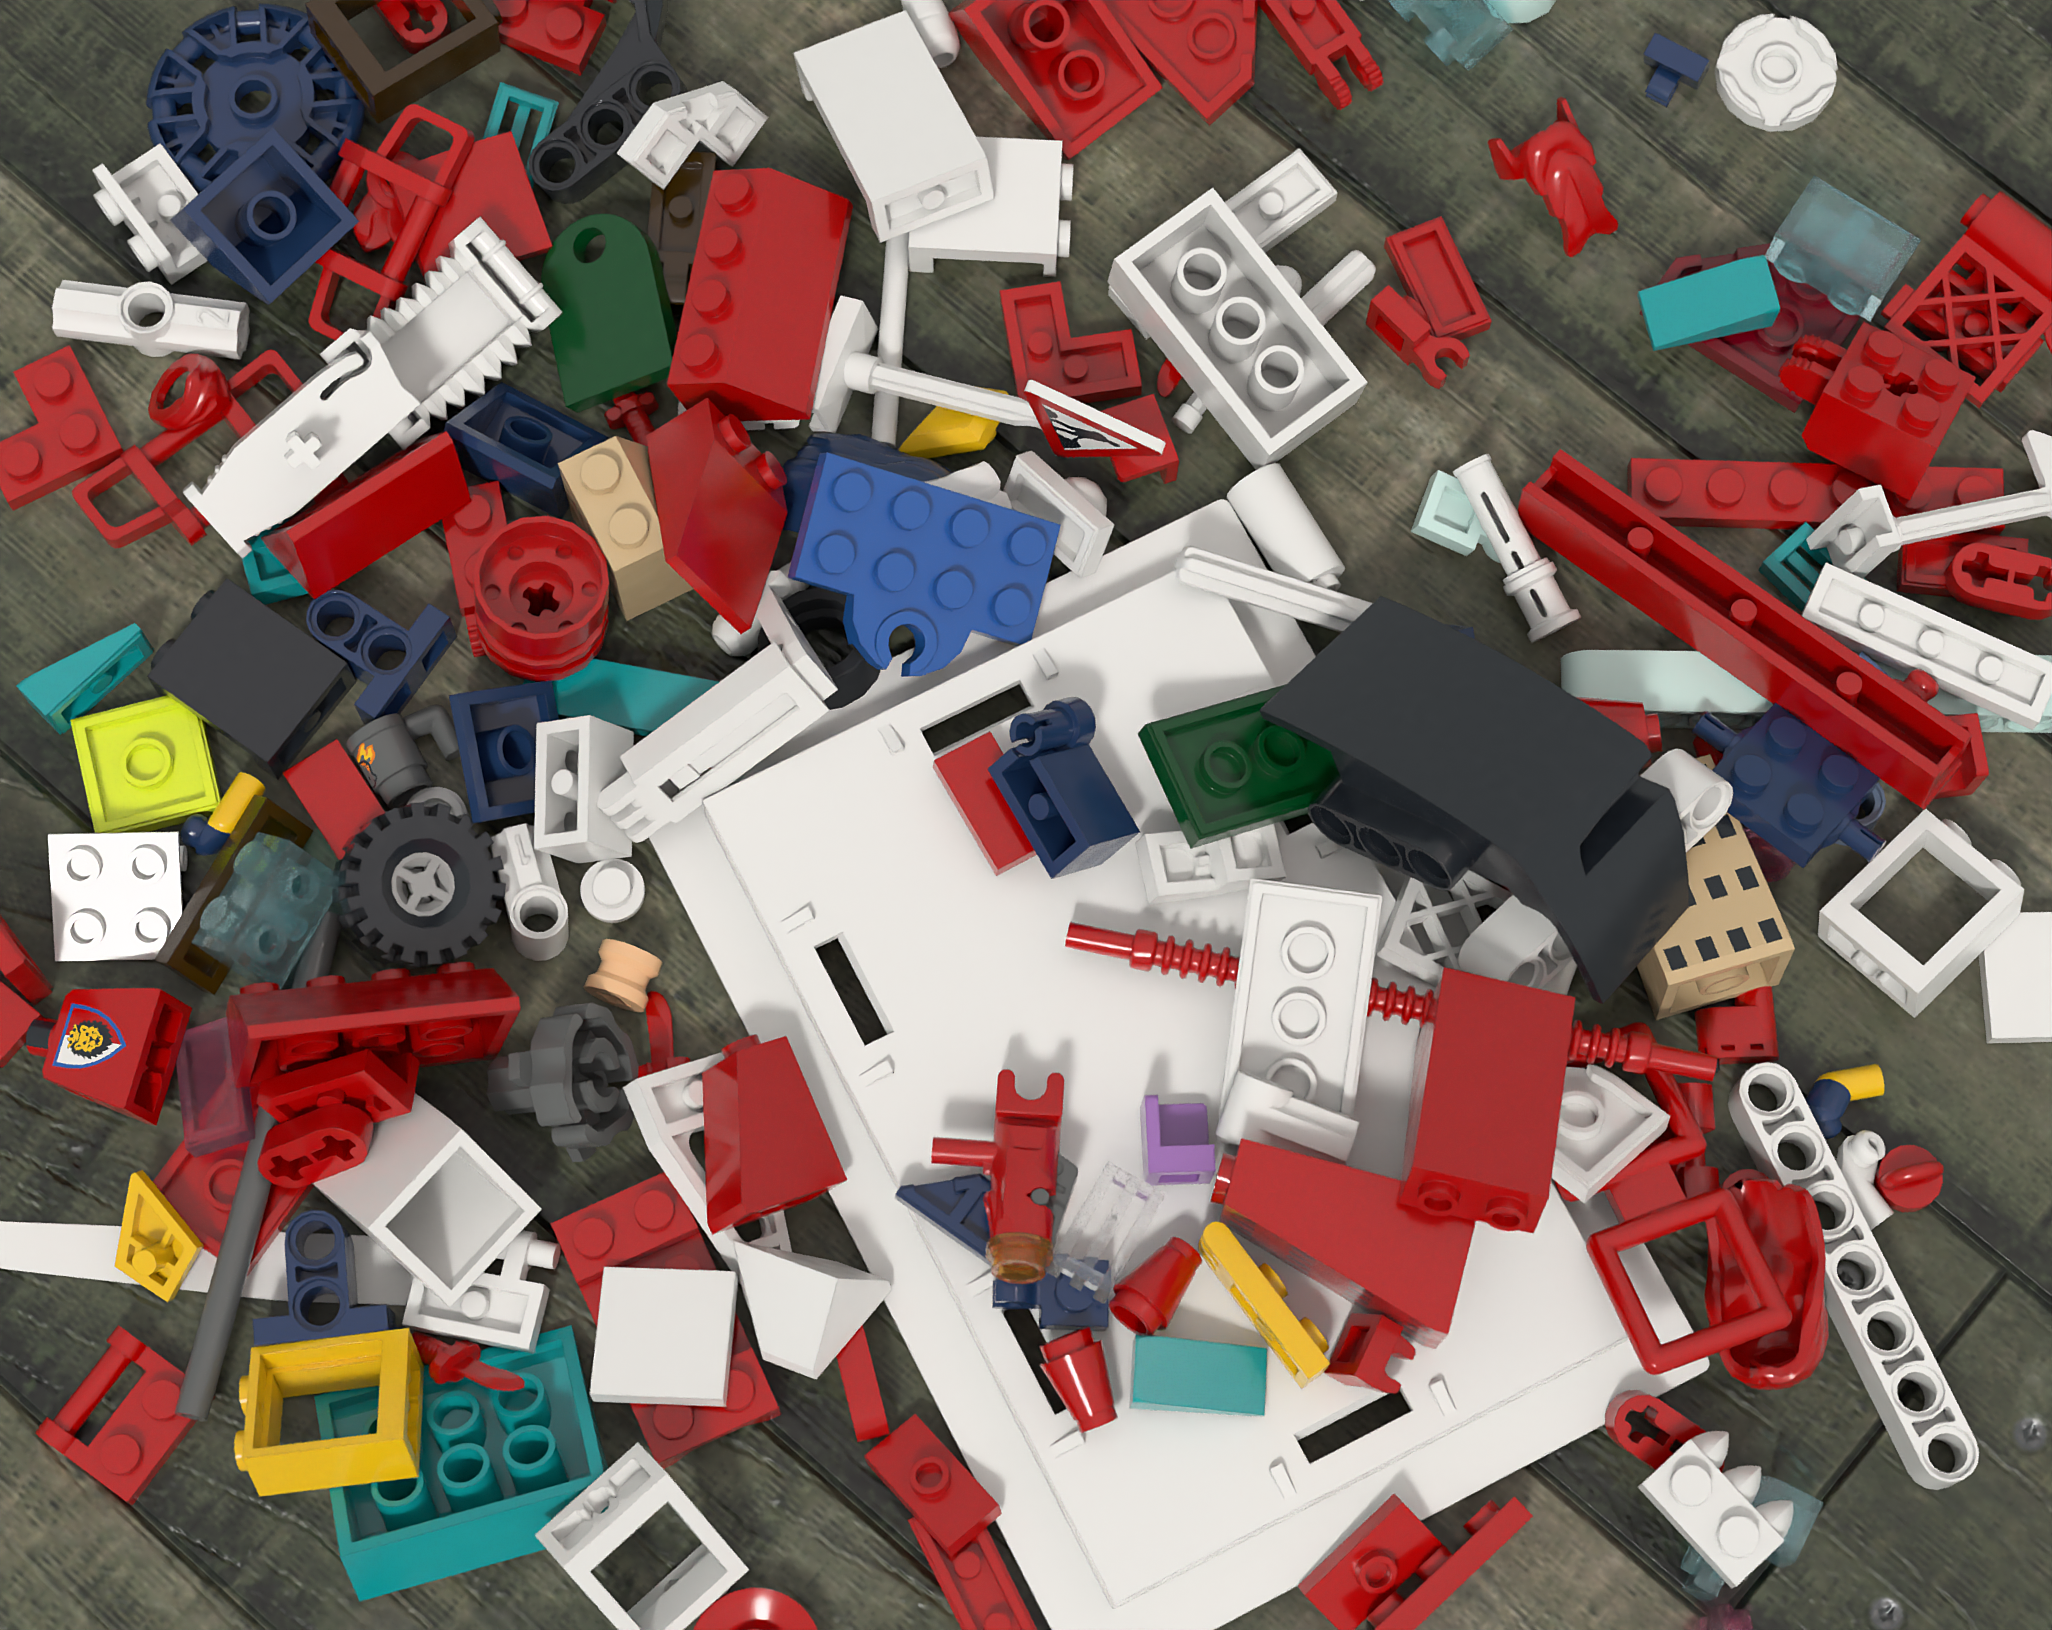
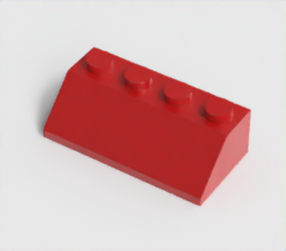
M772 168L713 171L667 381L668 387L686 410L708 398L725 416L733 414L740 421L810 420L853 209L849 199Z

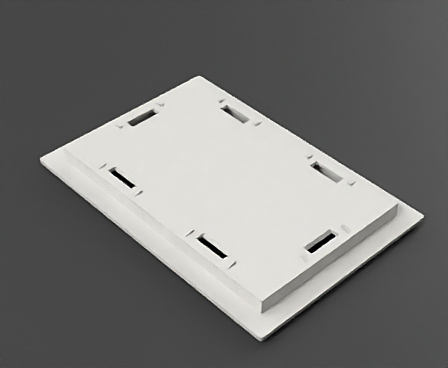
M1224 499L1217 500L1102 556L1095 574L1079 578L1071 571L1046 583L1032 640L1020 646L970 633L962 652L946 667L923 676L901 677L902 663L912 656L915 647L893 657L888 668L880 670L878 679L864 696L843 708L829 710L723 790L703 799V804L677 824L670 821L648 837L748 1035L757 1034L761 1043L787 1036L847 1177V1181L828 1192L869 1273L890 1281L892 1290L885 1297L884 1302L972 1476L999 1504L1002 1514L995 1521L1051 1630H1215L1297 1587L1394 1493L1420 1521H1423L1605 1425V1412L1609 1403L1618 1394L1627 1390H1640L1658 1397L1702 1374L1708 1369L1710 1364L1708 1357L1659 1375H1651L1644 1371L1586 1250V1240L1591 1234L1619 1224L1604 1191L1593 1195L1585 1203L1581 1200L1575 1202L1566 1201L1561 1197L1553 1179H1551L1549 1199L1534 1234L1519 1230L1502 1231L1493 1228L1488 1223L1476 1221L1449 1334L1436 1349L1422 1346L1401 1333L1414 1346L1416 1350L1413 1360H1402L1391 1355L1385 1371L1391 1379L1401 1384L1400 1391L1411 1412L1309 1464L1298 1440L1389 1393L1377 1392L1364 1387L1347 1386L1326 1375L1324 1372L1301 1389L1203 1258L1202 1264L1196 1270V1274L1167 1329L1156 1330L1152 1336L1267 1348L1264 1417L1129 1408L1132 1343L1137 1334L1127 1329L1116 1319L1109 1308V1302L1115 1296L1114 1286L1161 1246L1165 1245L1171 1237H1178L1186 1241L1199 1253L1198 1242L1204 1229L1212 1222H1219L1223 1205L1210 1202L1223 1153L1236 1156L1239 1145L1216 1142L1215 1134L1218 1126L1235 987L1232 981H1225L1224 985L1219 987L1216 985V978L1207 977L1205 982L1200 983L1195 973H1188L1185 979H1181L1179 971L1176 969H1170L1167 975H1162L1161 967L1154 965L1149 972L1132 969L1129 966V960L1065 947L1069 923L1075 922L1135 935L1137 929L1154 931L1158 933V940L1166 941L1170 935H1173L1175 943L1178 945H1185L1186 941L1191 939L1194 942V948L1203 949L1206 943H1210L1213 952L1221 953L1224 947H1229L1232 956L1240 957L1249 889L1195 899L1148 904L1135 842L1144 834L1182 831L1137 734L1144 725L1285 685L1316 657L1294 618L1180 583L1176 579L1175 562L1183 548L1187 546L1200 548L1267 570L1231 504ZM1018 684L1021 685L1031 706L932 753L922 731ZM1078 697L1086 701L1095 716L1096 730L1094 738L1089 745L1140 830V833L1099 866L1051 879L1038 855L996 876L933 769V762L935 759L989 731L992 733L1003 754H1005L1010 748L1028 742L1027 739L1013 743L1010 740L1009 729L1012 720L1022 713L1042 711L1047 704L1055 700ZM1283 821L1275 823V831L1286 877L1279 882L1382 895L1372 978L1378 979L1380 987L1387 988L1389 983L1394 981L1399 991H1406L1408 986L1413 985L1418 995H1425L1428 989H1432L1435 993L1436 987L1376 955L1406 875L1336 844L1321 833L1314 823L1291 834ZM1423 883L1433 907L1452 902L1447 891H1442ZM1413 905L1411 913L1417 911L1415 905ZM1460 913L1438 918L1451 948L1463 945L1470 934ZM1422 922L1405 927L1399 943L1423 956L1435 953ZM837 938L887 1033L886 1036L866 1046L815 950ZM1373 1011L1371 1017L1366 1018L1353 1119L1359 1121V1125L1348 1160L1344 1164L1345 1166L1398 1180L1402 1178L1415 1051L1421 1032L1419 1021L1416 1019H1410L1407 1025H1403L1400 1016L1392 1015L1389 1021H1384L1382 1013L1378 1011ZM1003 1069H1009L1014 1073L1016 1092L1021 1097L1029 1100L1037 1099L1045 1093L1047 1078L1050 1074L1060 1073L1064 1078L1060 1154L1078 1168V1177L1055 1248L1051 1251L1049 1258L1109 1260L1108 1328L1106 1331H1092L1095 1341L1102 1339L1115 1402L1114 1407L1118 1418L1083 1433L1080 1432L1077 1422L1073 1420L1067 1409L1054 1414L1002 1313L1007 1309L992 1308V1285L996 1274H1018L1039 1278L1040 1262L1010 1261L1003 1258L998 1267L994 1269L895 1199V1193L904 1185H923L979 1173L991 1181L990 1175L983 1174V1167L931 1164L933 1137L993 1141L997 1079L999 1072ZM1144 1095H1158L1159 1105L1202 1103L1207 1107L1209 1145L1214 1144L1216 1167L1210 1184L1144 1186L1140 1106ZM1230 1230L1257 1267L1266 1263L1278 1275L1288 1292V1296L1282 1300L1298 1321L1307 1317L1318 1328L1329 1346V1350L1324 1353V1356L1330 1361L1351 1313H1369ZM1643 1243L1619 1252L1618 1255L1660 1343L1664 1344L1693 1333L1691 1326L1645 1244ZM1029 1309L1039 1327V1309ZM1040 1329L1046 1342L1076 1331Z

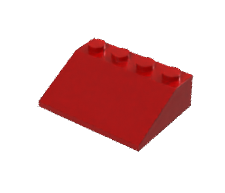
M471 962L445 964L436 968V974L411 976L408 969H388L372 974L371 981L345 983V977L322 976L308 980L305 988L280 990L279 984L273 982L250 984L242 987L240 994L230 995L226 1009L235 1088L260 1086L262 1080L369 1049L380 1060L411 1052L419 1059V1068L493 1060L498 1056L521 1010L519 996L494 968L475 970V964Z

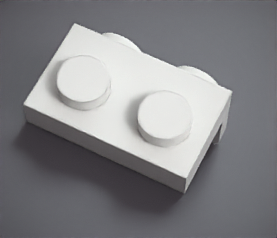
M161 144L155 146L112 175L103 163L92 170L101 187V190L93 195L96 202L114 226L124 220L135 235L127 242L148 272L158 266L172 285L207 262L205 257L170 221L198 193Z

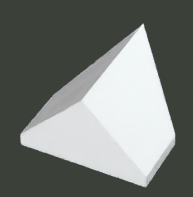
M732 1240L763 1360L813 1379H817L892 1290L889 1280L837 1261Z

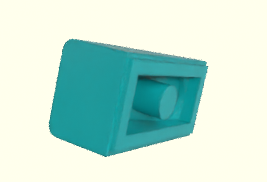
M1764 254L1733 261L1638 291L1637 294L1653 351L1771 327L1780 311L1779 300Z
M133 623L32 674L18 683L16 687L27 702L61 735L72 727L71 719L83 717L153 654L154 648L141 628L136 623Z
M1135 1335L1132 1343L1129 1408L1264 1417L1267 1348L1162 1336Z

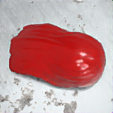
M1752 1178L1745 1180L1741 1189L1735 1186L1727 1189L1734 1195L1792 1312V1320L1783 1329L1721 1351L1719 1355L1727 1371L1737 1380L1753 1389L1778 1390L1790 1388L1810 1377L1823 1358L1829 1337L1828 1312L1824 1302L1825 1243L1816 1204L1807 1189L1789 1183L1782 1187L1778 1180ZM1715 1217L1705 1221L1708 1241V1267L1704 1296L1709 1327L1759 1308Z

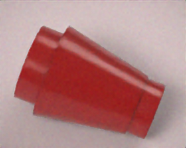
M1171 1237L1165 1245L1161 1246L1114 1286L1115 1296L1109 1302L1112 1314L1122 1325L1137 1335L1152 1336L1156 1330H1166L1195 1276L1196 1270L1202 1264V1258L1199 1253L1186 1241L1178 1237Z
M1090 1326L1073 1331L1039 1346L1045 1362L1039 1365L1073 1420L1077 1422L1081 1433L1105 1425L1118 1418L1114 1407L1115 1402L1102 1339L1095 1341Z

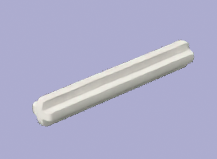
M1193 546L1183 548L1180 556L1176 559L1174 567L1176 569V579L1180 583L1341 633L1373 604Z

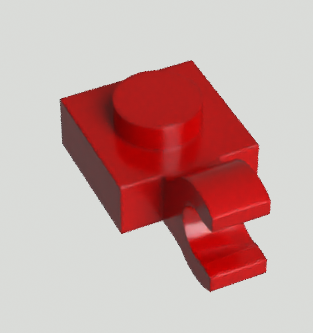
M1387 285L1371 300L1365 324L1407 366L1413 362L1430 386L1440 389L1444 386L1447 375L1436 365L1435 360L1447 357L1463 369L1470 357L1468 349L1455 338H1436L1430 335L1432 327L1428 324V316L1420 304L1409 296L1401 297L1390 285Z

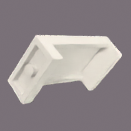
M906 10L793 53L802 92L808 101H814L867 203L871 226L880 243L994 199L987 156Z

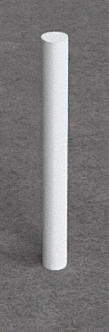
M909 232L886 240L877 356L883 359L884 364L899 368L902 366L909 269ZM877 391L874 397L871 438L896 448L899 396Z

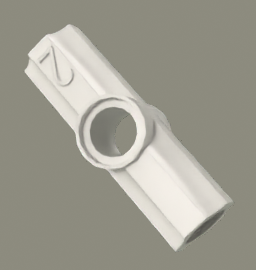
M62 280L60 287L56 288L52 305V329L57 337L134 346L139 352L150 357H162L177 351L240 359L247 347L250 311L245 302L169 293L161 285L153 282H139L129 288ZM153 312L164 313L163 318L156 325L151 327L138 326L146 315Z

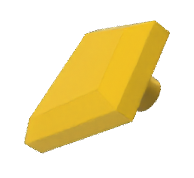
M983 388L994 392L1009 395L1006 391ZM936 406L908 436L898 450L910 456L924 457L926 459L984 450L987 444L995 438L996 428L1000 422Z
M140 1170L130 1176L114 1267L166 1302H169L175 1298L203 1244L148 1175Z

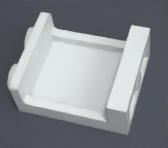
M976 137L988 159L994 199L909 231V272L934 273V258L1039 263L1044 265L1043 276L1056 277L1057 257H1069L1071 220H1058L1059 200L1072 201L1073 164L1061 163L1062 141Z

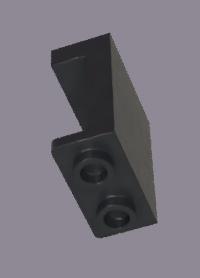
M227 578L217 591L210 590L199 599L191 613L190 619L192 622L178 639H170L159 648L151 662L152 671L147 677L159 695H168L251 754L261 769L279 780L283 775L282 772L287 770L355 685L356 680L344 660Z

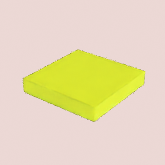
M168 695L70 720L95 833L149 832L185 823L189 816L196 813L203 814L205 817L211 816L221 801L222 795L206 724L202 719Z

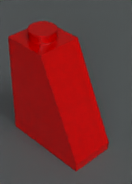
M757 1034L739 1039L721 1049L725 1059L702 1073L707 1224L712 1235L807 1203L847 1181V1177L787 1036L764 1043L760 1042Z

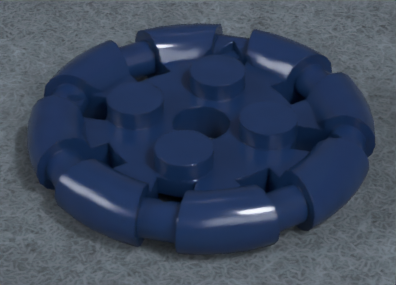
M259 3V9L238 11L236 5L220 9L204 16L183 30L182 35L184 38L173 50L165 49L154 68L148 86L146 106L152 109L153 120L148 123L147 128L153 146L155 147L159 144L163 146L184 176L193 183V188L198 194L272 127L324 183L331 179L330 169L340 159H343L338 153L345 138L357 143L361 136L366 107L312 36L307 13L288 6ZM261 34V41L241 43V35ZM308 48L310 52L300 63L290 56L295 49ZM202 55L216 61L207 69L204 75L193 67ZM329 89L335 92V99L318 101L316 90ZM252 91H264L271 96L269 105L258 113H246L239 109L241 99ZM185 103H192L194 114L177 115V109L181 108ZM309 133L322 141L311 154L303 150L309 142ZM209 143L216 154L206 163L198 157V154Z

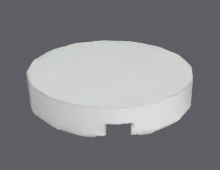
M1775 14L1758 15L1740 23L1725 39L1715 67L1717 92L1727 109L1745 124L1769 132L1792 131L1814 121L1828 105L1836 84V54L1825 35L1806 20L1793 16L1789 20L1774 18Z

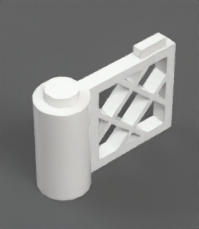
M1468 870L1450 890L1454 901L1433 907L1423 883L1406 875L1376 955L1437 987L1444 967L1462 971L1457 958H1459V953L1463 946L1451 948L1438 918L1460 912L1471 935L1482 924L1476 907L1488 904L1498 909L1513 894ZM1413 905H1415L1417 911L1411 913ZM1422 922L1435 953L1423 956L1399 943L1405 927ZM1574 959L1541 989L1567 995L1577 967Z

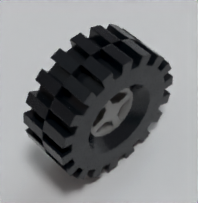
M424 802L410 803L401 808L396 807L369 820L359 827L360 831L347 840L342 850L346 851L343 859L335 863L333 876H339V885L332 889L333 903H341L344 914L337 918L343 930L349 927L353 930L357 937L352 942L361 951L370 949L376 953L373 959L385 965L397 963L400 964L399 968L416 969L425 966L428 968L455 960L467 954L468 949L478 946L488 936L485 930L488 926L497 923L502 911L496 909L495 906L498 899L505 897L506 883H497L496 872L503 870L504 866L501 856L492 858L487 847L494 843L486 831L477 834L471 828L474 823L467 814L454 816L450 814L452 807L439 803L432 807L424 806ZM402 881L408 883V887L411 892L409 898H407L409 894L406 890V884H404Z

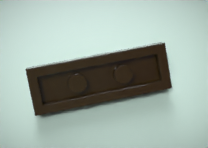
M254 795L154 960L201 991L215 995L313 830L270 799Z

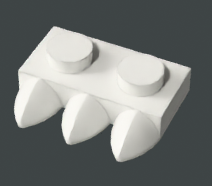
M1711 1431L1697 1435L1685 1442L1638 1488L1732 1589L1738 1586L1785 1541L1784 1537L1787 1535L1792 1523L1793 1502L1791 1500H1776L1754 1508L1751 1504L1760 1487L1761 1468L1750 1465L1739 1466L1722 1473L1719 1469L1727 1455L1729 1434L1726 1431Z

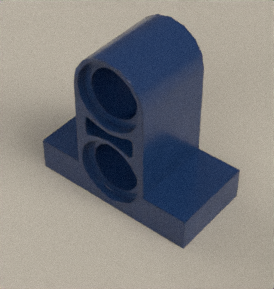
M329 590L310 603L306 616V623L313 639L348 664L353 676L368 685L354 704L365 725L389 714H401L457 638L450 617L431 604L426 606L408 631L354 595L343 590ZM339 617L354 619L352 628L346 634L341 636L325 634L327 625L332 620ZM399 650L406 653L404 661L397 668L392 670L376 668L379 657L385 652Z
M321 1210L306 1211L294 1218L286 1230L284 1241L289 1315L252 1319L254 1346L259 1347L395 1330V1313L386 1304L358 1307L354 1245L351 1235L333 1215ZM320 1229L333 1231L335 1244L332 1251L326 1257L318 1260L307 1259L304 1253V1244L308 1236ZM324 1294L338 1296L340 1307L336 1318L323 1326L312 1325L308 1317L309 1307L312 1302Z

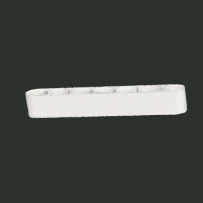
M1765 1062L1754 1065L1743 1074L1729 1093L1728 1108L1730 1115L1759 1172L1764 1173L1769 1179L1778 1180L1782 1187L1789 1183L1807 1189L1814 1201L1825 1203L1834 1212L1836 1219L1834 1229H1822L1826 1254L1824 1302L1826 1309L1909 1475L1924 1488L1933 1490L1948 1488L1973 1473L1978 1464L1979 1457L1976 1439L1795 1079L1787 1069L1778 1064ZM1759 1084L1771 1089L1777 1100L1776 1110L1768 1112L1755 1107L1749 1099V1086ZM1788 1142L1800 1147L1806 1158L1804 1170H1791L1783 1165L1777 1153L1779 1143ZM1840 1260L1852 1261L1862 1269L1865 1276V1284L1862 1290L1850 1289L1840 1281L1837 1274V1264ZM1870 1320H1881L1893 1330L1895 1342L1892 1350H1881L1869 1340L1867 1325ZM1900 1380H1911L1923 1390L1925 1403L1922 1411L1909 1410L1901 1403L1897 1394ZM1931 1440L1943 1441L1952 1449L1955 1456V1466L1951 1473L1939 1471L1930 1462L1928 1446Z

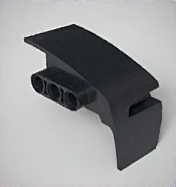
M1380 596L1260 709L1263 719L1331 751L1339 774L1308 808L1311 820L1321 833L1344 848L1442 891L1451 890L1468 870L1507 887L1522 905L1541 913L1555 926L1571 953L1592 999L1604 1004L1688 909L1689 879L1684 831L1675 799L1670 789L1640 777L1638 774L1652 757L1645 743L1591 706L1535 672L1427 615Z

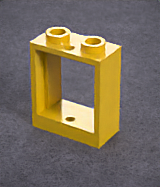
M403 1328L251 1347L249 1375L241 1376L239 1381V1398L245 1415L244 1430L237 1431L235 1434L234 1450L239 1470L241 1472L248 1471L259 1497L419 1477L424 1365L410 1329ZM379 1386L377 1433L280 1445L283 1398Z

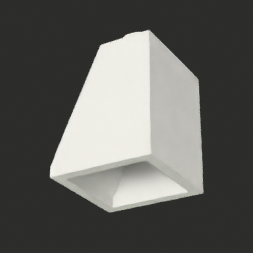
M414 1093L412 1111L410 1113L373 1123L374 1132L364 1162L312 1184L447 1306L451 1307L540 1212L541 1208L459 1126Z

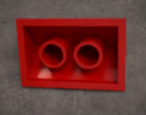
M447 431L416 440L406 449L395 453L264 535L261 539L270 552L315 600L472 500L452 439Z

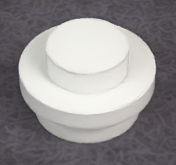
M609 859L599 861L588 869L581 882L580 894L586 910L594 918L607 923H618L631 918L641 908L645 898V885L640 872L632 864L621 859Z

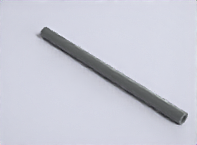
M313 910L291 989L305 988L308 980L329 976L342 929L337 918L340 915L326 910ZM260 1106L257 1111L174 1412L176 1415L193 1420H208L272 1183L265 1179L258 1170L257 1161L267 1131L281 1123Z

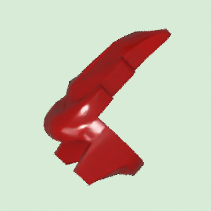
M1559 97L1557 99V120L1553 124L1549 125L1545 131L1536 133L1509 151L1501 138H1491L1487 141L1499 179H1526L1535 195L1543 197L1549 215L1557 218L1560 223L1566 256L1574 257L1579 254L1592 235L1597 233L1610 235L1618 229V221L1607 210L1602 198L1604 187L1593 168L1596 164L1592 144L1581 133L1566 98Z

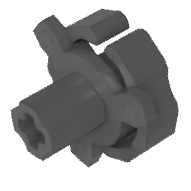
M594 1003L556 1007L553 1016L543 1017L539 1020L531 1041L530 1051L510 1053L509 1056L496 1057L487 1069L488 1089L486 1094L495 1111L504 1110L508 1115L535 1112L537 1121L541 1126L555 1127L552 1128L551 1133L554 1144L565 1147L572 1162H582L596 1152V1147L610 1144L617 1133L627 1131L630 1128L635 1115L624 1089L618 1090L616 1087H607V1083L637 1079L639 1064L629 1035L619 1028L612 1012L607 1007Z

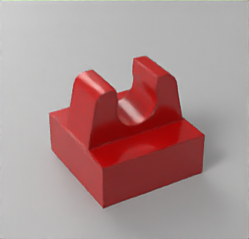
M1351 1313L1330 1358V1364L1324 1373L1347 1386H1358L1377 1392L1395 1394L1399 1391L1401 1384L1387 1375L1385 1367L1391 1355L1402 1360H1413L1416 1350L1401 1335L1404 1327L1384 1315Z

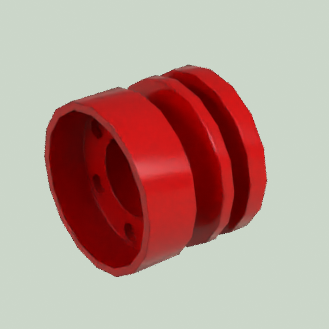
M551 516L524 517L497 529L480 548L473 568L477 639L488 658L509 675L533 682L562 680L584 669L600 652L608 630L609 578L607 560L595 539L573 522Z

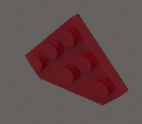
M1846 231L1823 234L1819 240L1786 245L1785 241L1736 248L1733 254L1701 258V254L1676 258L1657 285L1740 259L1765 255L1780 304V311L1773 326L1687 345L1793 413L1797 411L1804 399L1796 396L1794 391L1789 392V389L1783 388L1784 385L1779 382L1781 379L1778 375L1780 373L1779 369L1786 359L1792 358V348L1796 341H1798L1800 336L1804 337L1805 334L1811 336L1813 334L1816 337L1820 336L1821 340L1827 339L1842 346L1897 265V263Z

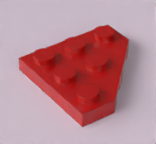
M1103 0L1139 54L1209 126L1254 85L1258 0Z

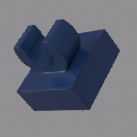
M1654 33L1643 54L1644 63L1656 69L1645 90V97L1667 107L1680 82L1698 90L1709 70V60Z

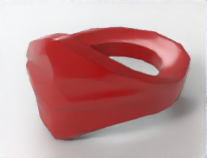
M199 354L183 356L172 363L162 374L152 391L148 406L150 418L157 425L169 430L189 428L210 419L230 404L231 395L225 375L213 360ZM190 372L187 375L183 397L177 399L170 407L163 409L166 394L172 384L183 373Z

